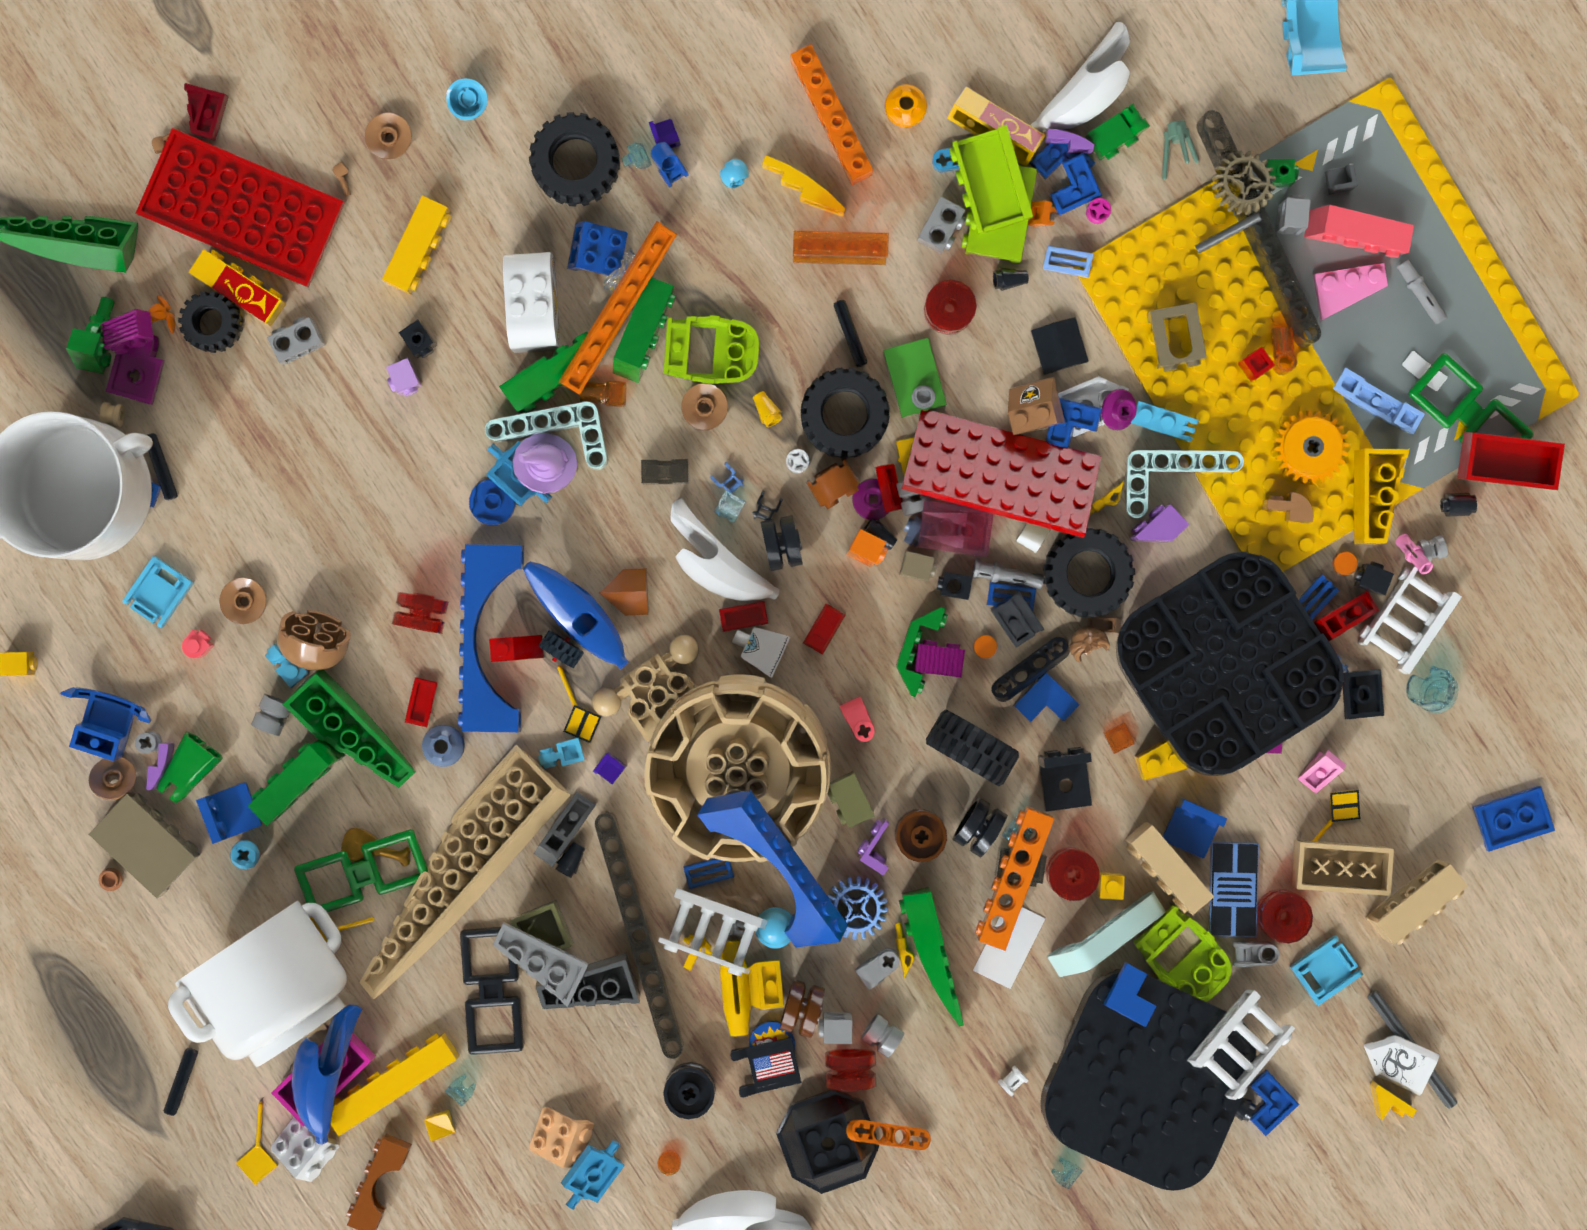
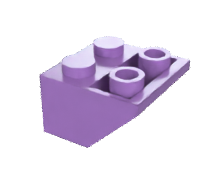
M1161 504L1148 514L1150 519L1147 522L1144 520L1131 530L1133 535L1130 537V540L1137 542L1173 541L1189 526V523L1171 504L1166 506Z

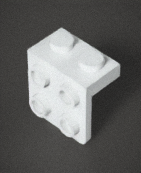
M293 1117L272 1144L271 1151L294 1178L312 1182L319 1176L325 1164L333 1158L340 1144L331 1138H328V1142L323 1145L316 1143L315 1135Z

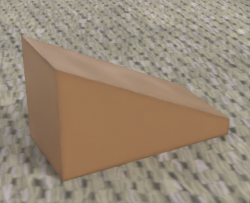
M1088 617L1087 626L1095 627L1104 632L1119 633L1121 619Z

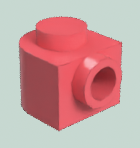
M192 630L182 642L183 653L190 658L204 657L214 646L210 642L212 638L203 630Z

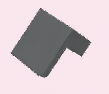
M1354 163L1324 172L1329 195L1352 191L1358 186Z

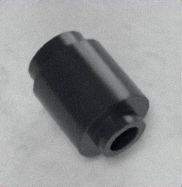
M1446 493L1444 498L1440 500L1441 512H1444L1446 517L1470 516L1471 513H1476L1477 498L1475 495H1470V493Z

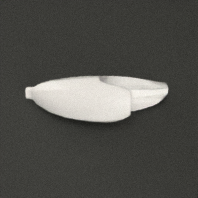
M1115 22L1110 32L1081 68L1046 106L1037 120L1031 124L1033 128L1040 132L1047 131V129L1066 130L1074 128L1100 114L1120 95L1130 75L1126 65L1120 61L1130 43L1127 27L1123 23Z
M682 497L673 502L671 522L704 557L703 559L687 549H682L676 555L679 565L687 575L707 590L725 598L750 601L768 597L775 600L778 597L779 588L774 587L728 551L695 517Z
M751 1190L730 1191L709 1196L692 1205L679 1219H674L672 1222L673 1230H812V1227L803 1216L776 1209L775 1196L766 1192Z

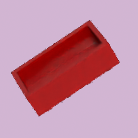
M1464 432L1457 479L1558 490L1565 443Z

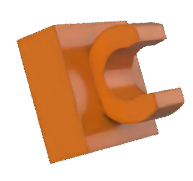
M1045 200L1031 202L1033 218L1028 219V225L1033 227L1054 225L1055 222L1050 220V213H1056V209L1052 207V202Z

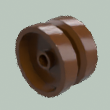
M913 809L904 813L898 820L895 828V841L901 853L908 859L916 862H929L937 858L944 850L947 842V830L942 820L932 811ZM920 830L924 831L925 834L922 839L916 837Z
M793 979L779 1029L791 1033L799 1019V1034L812 1038L822 1012L825 988L813 985L808 992L807 998H804L805 982Z

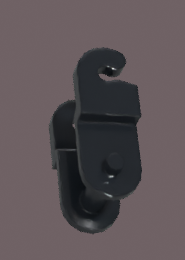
M762 490L757 501L759 507L756 512L753 511L752 513L755 515L753 519L758 517L765 521L771 520L774 512H778L783 499L780 498L776 509H771L761 503L765 493ZM763 508L770 511V516L759 513L760 509Z

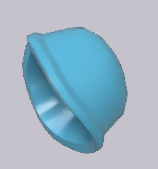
M463 78L450 85L446 100L450 112L455 117L461 120H472L484 112L488 96L485 88L479 82Z
M772 907L764 910L758 916L768 920L766 928L758 927L756 932L762 944L777 949L786 946L791 941L784 932L792 917L787 910Z

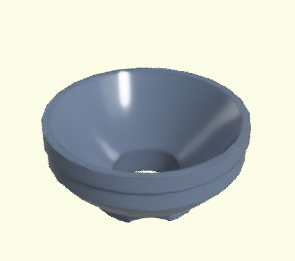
M438 725L431 728L425 734L422 741V751L425 758L435 766H451L458 762L464 753L465 744L463 736L456 728L450 725ZM440 739L445 740L448 744L447 751L442 754L435 750V743Z

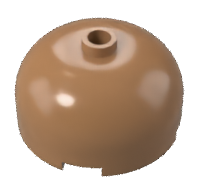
M307 610V614H296L292 611L285 614L281 619L277 643L282 655L292 664L308 670H325L335 666L344 658L351 633L350 630L346 631L341 626V620L329 614L314 610ZM317 623H323L320 632L315 633Z

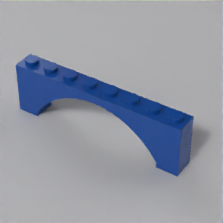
M465 544V549L461 551V562L465 563V573H461V587H465L464 596H461L460 608L464 610V619L460 620V633H464V643H460L459 648L460 657H463V666L459 667V679L463 680V689H459V703L463 704L462 712H459L458 725L462 726V732L519 733L521 732V708H514L505 701L488 681L479 661L476 634L480 614L492 592L509 575L518 569L524 568V546Z
M752 791L707 798L697 814L710 832L715 831L727 835L751 847L769 860L788 882L795 898L796 914L792 915L789 925L784 932L794 946L797 948L840 942L848 927L847 922Z

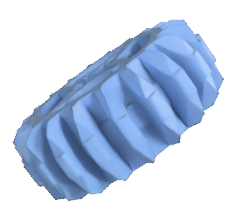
M857 876L856 883H852V878L848 877V885L845 886L844 882L840 880L839 885L841 889L839 890L833 886L832 891L836 895L828 894L827 896L833 901L836 908L840 899L848 906V911L844 917L847 924L857 917L868 922L861 926H851L848 924L843 936L847 938L849 932H853L852 938L856 940L857 933L861 932L862 939H865V931L868 930L871 935H874L873 926L877 929L882 928L877 921H886V917L881 915V912H888V908L881 907V905L888 901L887 898L879 899L884 894V891L879 890L875 892L878 887L877 883L872 884L871 887L868 886L870 883L869 878H866L864 884H861L860 876ZM854 889L866 891L859 898H852L845 894ZM871 896L876 902L874 916H871L865 909V905ZM856 902L857 905V902H862L861 909L863 913H857V911L856 913H851L853 910L851 903Z

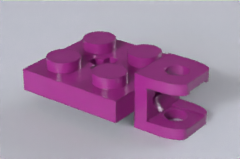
M153 335L154 340L147 341L143 347H133L126 354L115 355L105 392L153 405L165 360L155 358L159 348L158 336ZM137 369L141 378L134 383L130 373H135Z

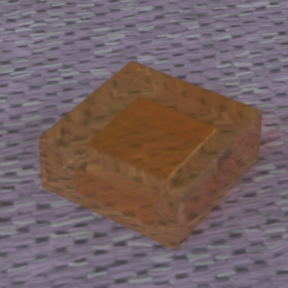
M1125 723L1103 732L1113 754L1135 744Z

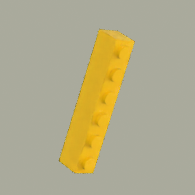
M445 1032L440 1036L435 1033L425 1040L426 1045L420 1049L418 1046L413 1047L405 1053L407 1057L399 1061L398 1058L386 1065L387 1070L380 1074L378 1071L366 1078L368 1083L360 1087L359 1084L353 1086L347 1091L348 1096L340 1099L339 1096L335 1098L331 1126L338 1137L456 1061L460 1055Z

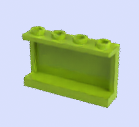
M1007 125L998 127L996 130L952 142L953 147L949 148L952 162L957 161L959 171L955 172L959 185L964 184L966 193L962 194L965 207L971 208L973 216L969 217L972 231L977 230L979 235L1033 218Z
M1019 166L1031 207L1037 169ZM968 211L965 225H969L968 234H963L961 248H965L964 255L976 254L1010 260V263L1020 264L1028 220L978 235L977 230L972 231L969 217L973 215L971 211Z

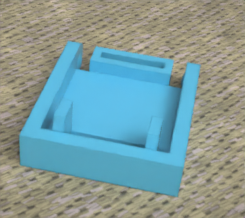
M153 556L122 602L128 605L133 598L136 599L130 608L152 623H155L161 616L162 618L157 626L163 628L194 582L158 557ZM162 568L179 579L175 585L158 575Z
M1337 935L1330 937L1289 966L1317 1006L1363 975L1360 969L1351 974V971L1357 968L1358 965L1342 943H1338L1334 947L1332 946L1339 941ZM1309 971L1320 986L1315 991L1312 990L1303 977Z

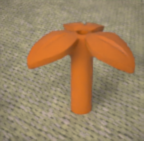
M158 295L159 303L154 304L148 310L151 315V323L165 319L170 333H174L175 315L169 312L171 309L169 303Z

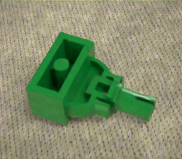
M101 297L96 314L89 317L90 322L85 330L72 329L66 350L76 369L104 374L105 368L110 366L112 356L109 350L104 348L105 343L103 342L105 340L102 334L104 331L101 324L110 320L115 304L113 299Z

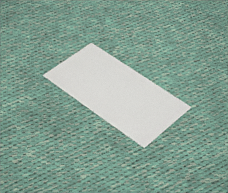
M1022 907L1006 951L986 944L973 971L1011 989L1045 918ZM999 917L995 927L1002 925V917Z

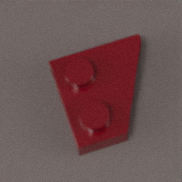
M185 83L184 90L187 92L189 103L187 104V111L190 115V132L196 136L215 141L229 96Z

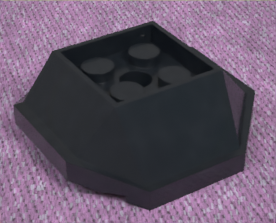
M833 1088L789 1105L776 1131V1135L793 1179L823 1194L867 1177L879 1145L853 1141L846 1133L847 1125L852 1120L871 1121L864 1100ZM855 1128V1132L867 1134V1129ZM826 1137H831L835 1142L831 1147H825L821 1143L822 1140Z

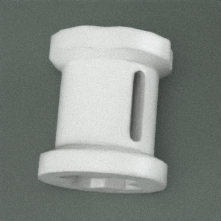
M1014 1065L1012 1071L1003 1080L999 1079L998 1083L1012 1097L1014 1091L1021 1084L1027 1083L1029 1080Z

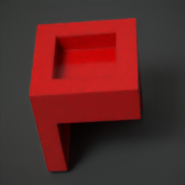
M1262 346L1238 362V365L1251 382L1275 366Z

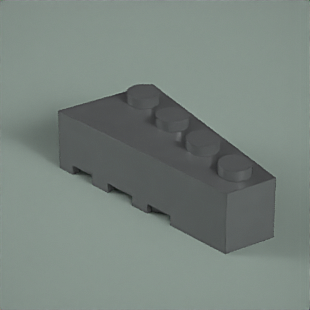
M627 953L588 964L568 1007L558 997L546 990L538 981L536 983V990L542 1009L640 1003V994Z

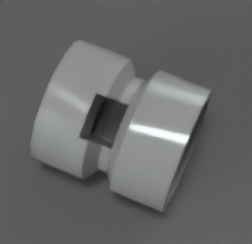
M903 482L896 484L899 497L903 498L901 502L903 516L933 509L929 496L901 489ZM919 495L920 501H911L910 497Z
M264 694L259 704L261 711L256 712L251 725L269 734L280 736L284 727L282 719L287 718L290 712L282 705L285 701Z
M876 1014L864 1030L861 1040L870 1046L876 1045L877 1051L888 1058L898 1047L905 1033L894 1025L888 1026V1021L879 1014Z

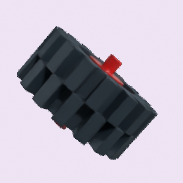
M548 630L539 644L541 649L553 656L552 660L554 662L558 659L571 668H575L584 654L582 650L569 642L571 638L567 636L564 639Z

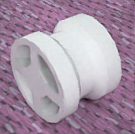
M794 449L787 455L786 465L790 471L802 473L808 468L809 456L804 450Z

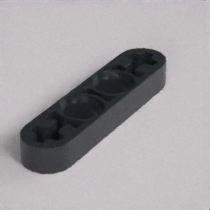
M1062 637L1051 639L998 678L991 687L995 699L1000 702L1012 699L1066 659L1070 653L1067 641ZM1055 646L1062 647L1063 651L1059 653V651L1055 650ZM1047 651H1049L1050 655H1052V660H1050L1048 654H1046ZM1037 658H1045L1046 664L1043 667L1037 668L1034 666V661ZM1020 671L1027 673V678L1022 682L1015 680L1016 674ZM1009 679H1011L1012 682H1013V684L1015 685L1014 688H1013L1012 685L1009 683V681H1008ZM999 687L1006 688L1007 692L1005 694L1001 693Z

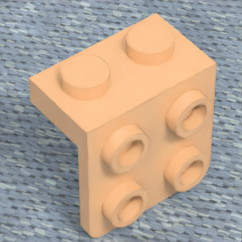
M544 1107L537 1122L529 1149L562 1168H571L587 1147L588 1141L592 1137L594 1123L588 1120H573L550 1107Z

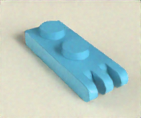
M1138 401L1136 416L1131 421L1132 424L1192 442L1193 437L1184 435L1185 431L1195 433L1196 429L1187 426L1188 422L1198 424V419Z

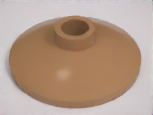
M379 114L371 119L366 127V145L375 156L381 159H396L402 156L411 144V129L408 123L397 114ZM389 134L394 136L391 142L386 141V136Z
M703 383L691 387L685 393L682 399L681 410L684 419L689 425L699 430H710L716 428L724 421L728 411V403L724 393L718 387ZM704 403L709 405L707 412H703L700 409Z
M237 578L230 581L222 589L219 598L220 608L224 616L237 624H249L259 619L264 613L267 603L266 594L262 586L249 578ZM243 597H247L249 600L245 606L241 603Z
M120 758L116 761L102 759L91 769L88 781L92 792L96 796L106 800H115L125 796L133 789L137 774L133 764L125 758ZM118 779L116 783L110 784L112 780Z

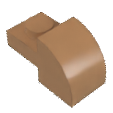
M1295 492L1287 493L1286 501H1284V496L1273 495L1270 496V499L1263 500L1262 510L1285 512V521L1313 522L1312 506L1301 494Z

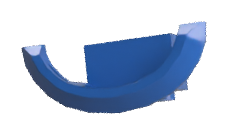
M72 687L60 693V695L69 698L89 699L82 722L75 725L69 747L110 761H116L123 757L135 715L140 721L151 722L150 716L143 707L115 695L79 687Z

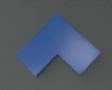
M1049 143L1029 164L1037 169V172L1046 180L1063 162L1082 153H1068V144ZM1084 154L1089 167H1093L1095 162L1088 154Z
M1084 153L1062 163L1071 185L1050 194L1059 216L1102 196Z
M1059 397L1065 423L1050 426L1046 442L1069 448L1074 427L1096 432L1103 409Z
M1045 673L1013 706L1030 722L1046 706L1062 721H1065L1080 704L1050 675Z
M1125 962L1103 1005L1146 1027L1156 1008L1154 1004L1137 996L1147 974Z
M1268 1070L1263 1071L1250 1084L1251 1088L1265 1101L1252 1114L1250 1120L1267 1136L1300 1104Z

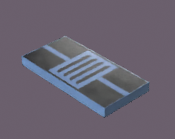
M1211 843L1210 892L1214 898L1209 901V933L1212 936L1257 937L1258 843Z

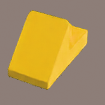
M1373 1080L1371 1081L1370 1087L1376 1116L1379 1119L1383 1120L1390 1108L1401 1117L1407 1114L1413 1118L1417 1111L1414 1107Z

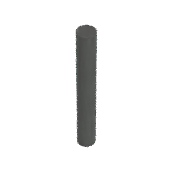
M1256 212L1198 243L1195 247L1201 253L1263 220L1259 212Z

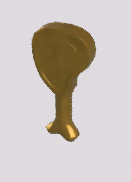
M358 827L350 828L344 835L341 851L348 853L350 861H358L364 858L361 846L378 839L365 829ZM386 847L372 851L373 856L395 859L403 867L410 864L408 855L411 850L409 847L400 851Z

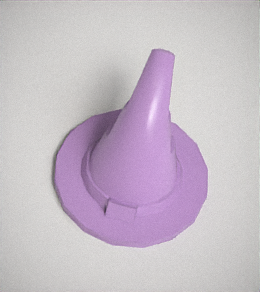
M548 433L534 434L524 439L516 448L512 461L514 473L520 483L531 491L543 494L557 492L565 488L574 478L577 468L576 454L570 444L561 437Z

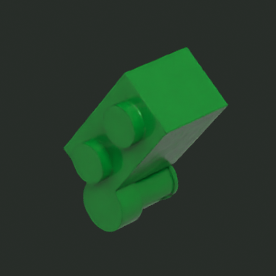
M1133 103L1123 109L1121 114L1118 113L1088 132L1085 138L1094 144L1093 151L1100 161L1105 157L1107 160H1110L1120 153L1118 149L1124 145L1129 148L1138 142V136L1148 129L1150 125L1146 118L1143 119Z

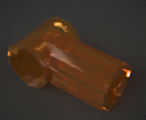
M1292 327L1271 329L1273 363L1275 364L1273 370L1278 375H1287L1297 365ZM1280 358H1286L1290 363V367L1287 369L1283 368L1280 365Z
M607 381L606 383L587 382L580 394V402L625 407L627 383L618 381Z

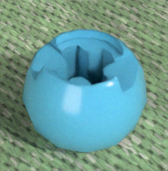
M739 159L728 161L724 164L725 167L722 170L720 169L722 182L730 188L739 187L744 183V179L749 176L747 165Z
M242 840L232 847L230 858L233 865L243 870L251 869L258 863L260 851L253 842ZM248 850L250 853L248 854L249 859H242V851Z

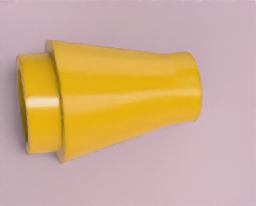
M765 391L759 392L753 397L762 424H765L766 427H771L782 420V411L766 395Z

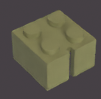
M854 771L830 781V788L827 794L832 804L837 802L840 808L836 810V813L842 825L847 823L848 827L851 828L874 817V813Z
M557 900L524 912L510 920L513 927L561 950L571 947L574 943Z

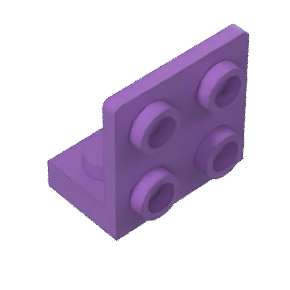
M884 817L881 821L876 820L870 829L872 833L868 841L864 839L857 850L859 860L883 876L888 870V865L885 863L887 860L876 851H873L872 854L870 852L889 825L888 820Z

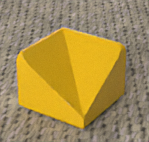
M449 1110L429 1115L424 1119L431 1142L456 1132Z

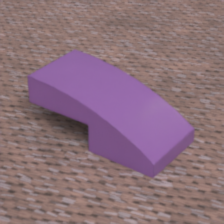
M1047 129L1045 133V143L1068 144V153L1091 154L1094 150L1093 143L1074 133L1057 129Z
M159 743L158 765L148 766L146 790L157 789L158 783L172 759L174 743Z

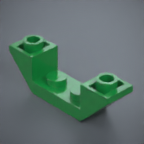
M939 607L911 621L896 668L909 694L913 697H916L917 693L921 694L925 685V681L922 680L923 675L906 670L907 665H912L915 653L911 652L914 643L919 644L923 632L919 630V627L921 625L936 631L939 630V627L944 628L948 616L944 614L945 608Z

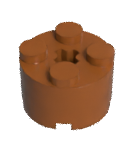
M846 458L841 460L843 462L842 465L838 466L837 463H834L814 476L815 481L813 483L810 480L806 482L820 507L825 506L829 509L839 503L838 498L846 494L849 497L859 491L857 485L860 484V481Z

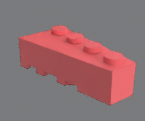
M1327 205L1309 211L1308 228L1305 230L1304 238L1340 244L1350 248H1362L1364 251L1371 253L1383 252L1387 257L1399 258L1400 255L1407 254L1410 251L1414 225Z

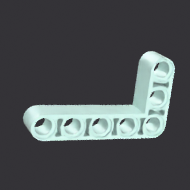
M581 402L493 419L485 426L486 436L495 442L579 427L587 464L592 469L601 470L608 463L599 410L591 402ZM586 407H591L594 410V415L590 419L582 417V411ZM565 411L570 412V421L566 424L561 423L559 420L560 414ZM540 416L548 418V424L544 428L537 427L536 421ZM519 420L524 421L525 429L522 432H515V422ZM494 425H501L502 433L498 437H493L491 434V429ZM590 430L598 431V439L594 442L587 441L586 435ZM594 453H601L603 456V461L599 465L591 463V456Z
M1133 451L1128 455L1126 465V511L1134 518H1141L1147 513L1149 472H1237L1242 468L1244 459L1236 451ZM1135 454H1140L1144 458V464L1140 468L1134 467L1131 463V459ZM1159 454L1167 457L1168 462L1164 468H1159L1155 464V458ZM1184 454L1191 458V464L1187 468H1182L1178 462L1180 456ZM1206 455L1213 456L1215 460L1211 468H1206L1202 464V459ZM1230 455H1234L1238 459V465L1233 469L1226 465V459ZM1136 477L1141 478L1144 482V486L1140 491H1135L1131 487V481ZM1134 501H1140L1143 504V511L1140 514H1134L1130 509Z
M1154 891L1149 892L1083 941L1062 946L1051 952L1047 958L1059 977L1088 971L1156 921L1166 911Z

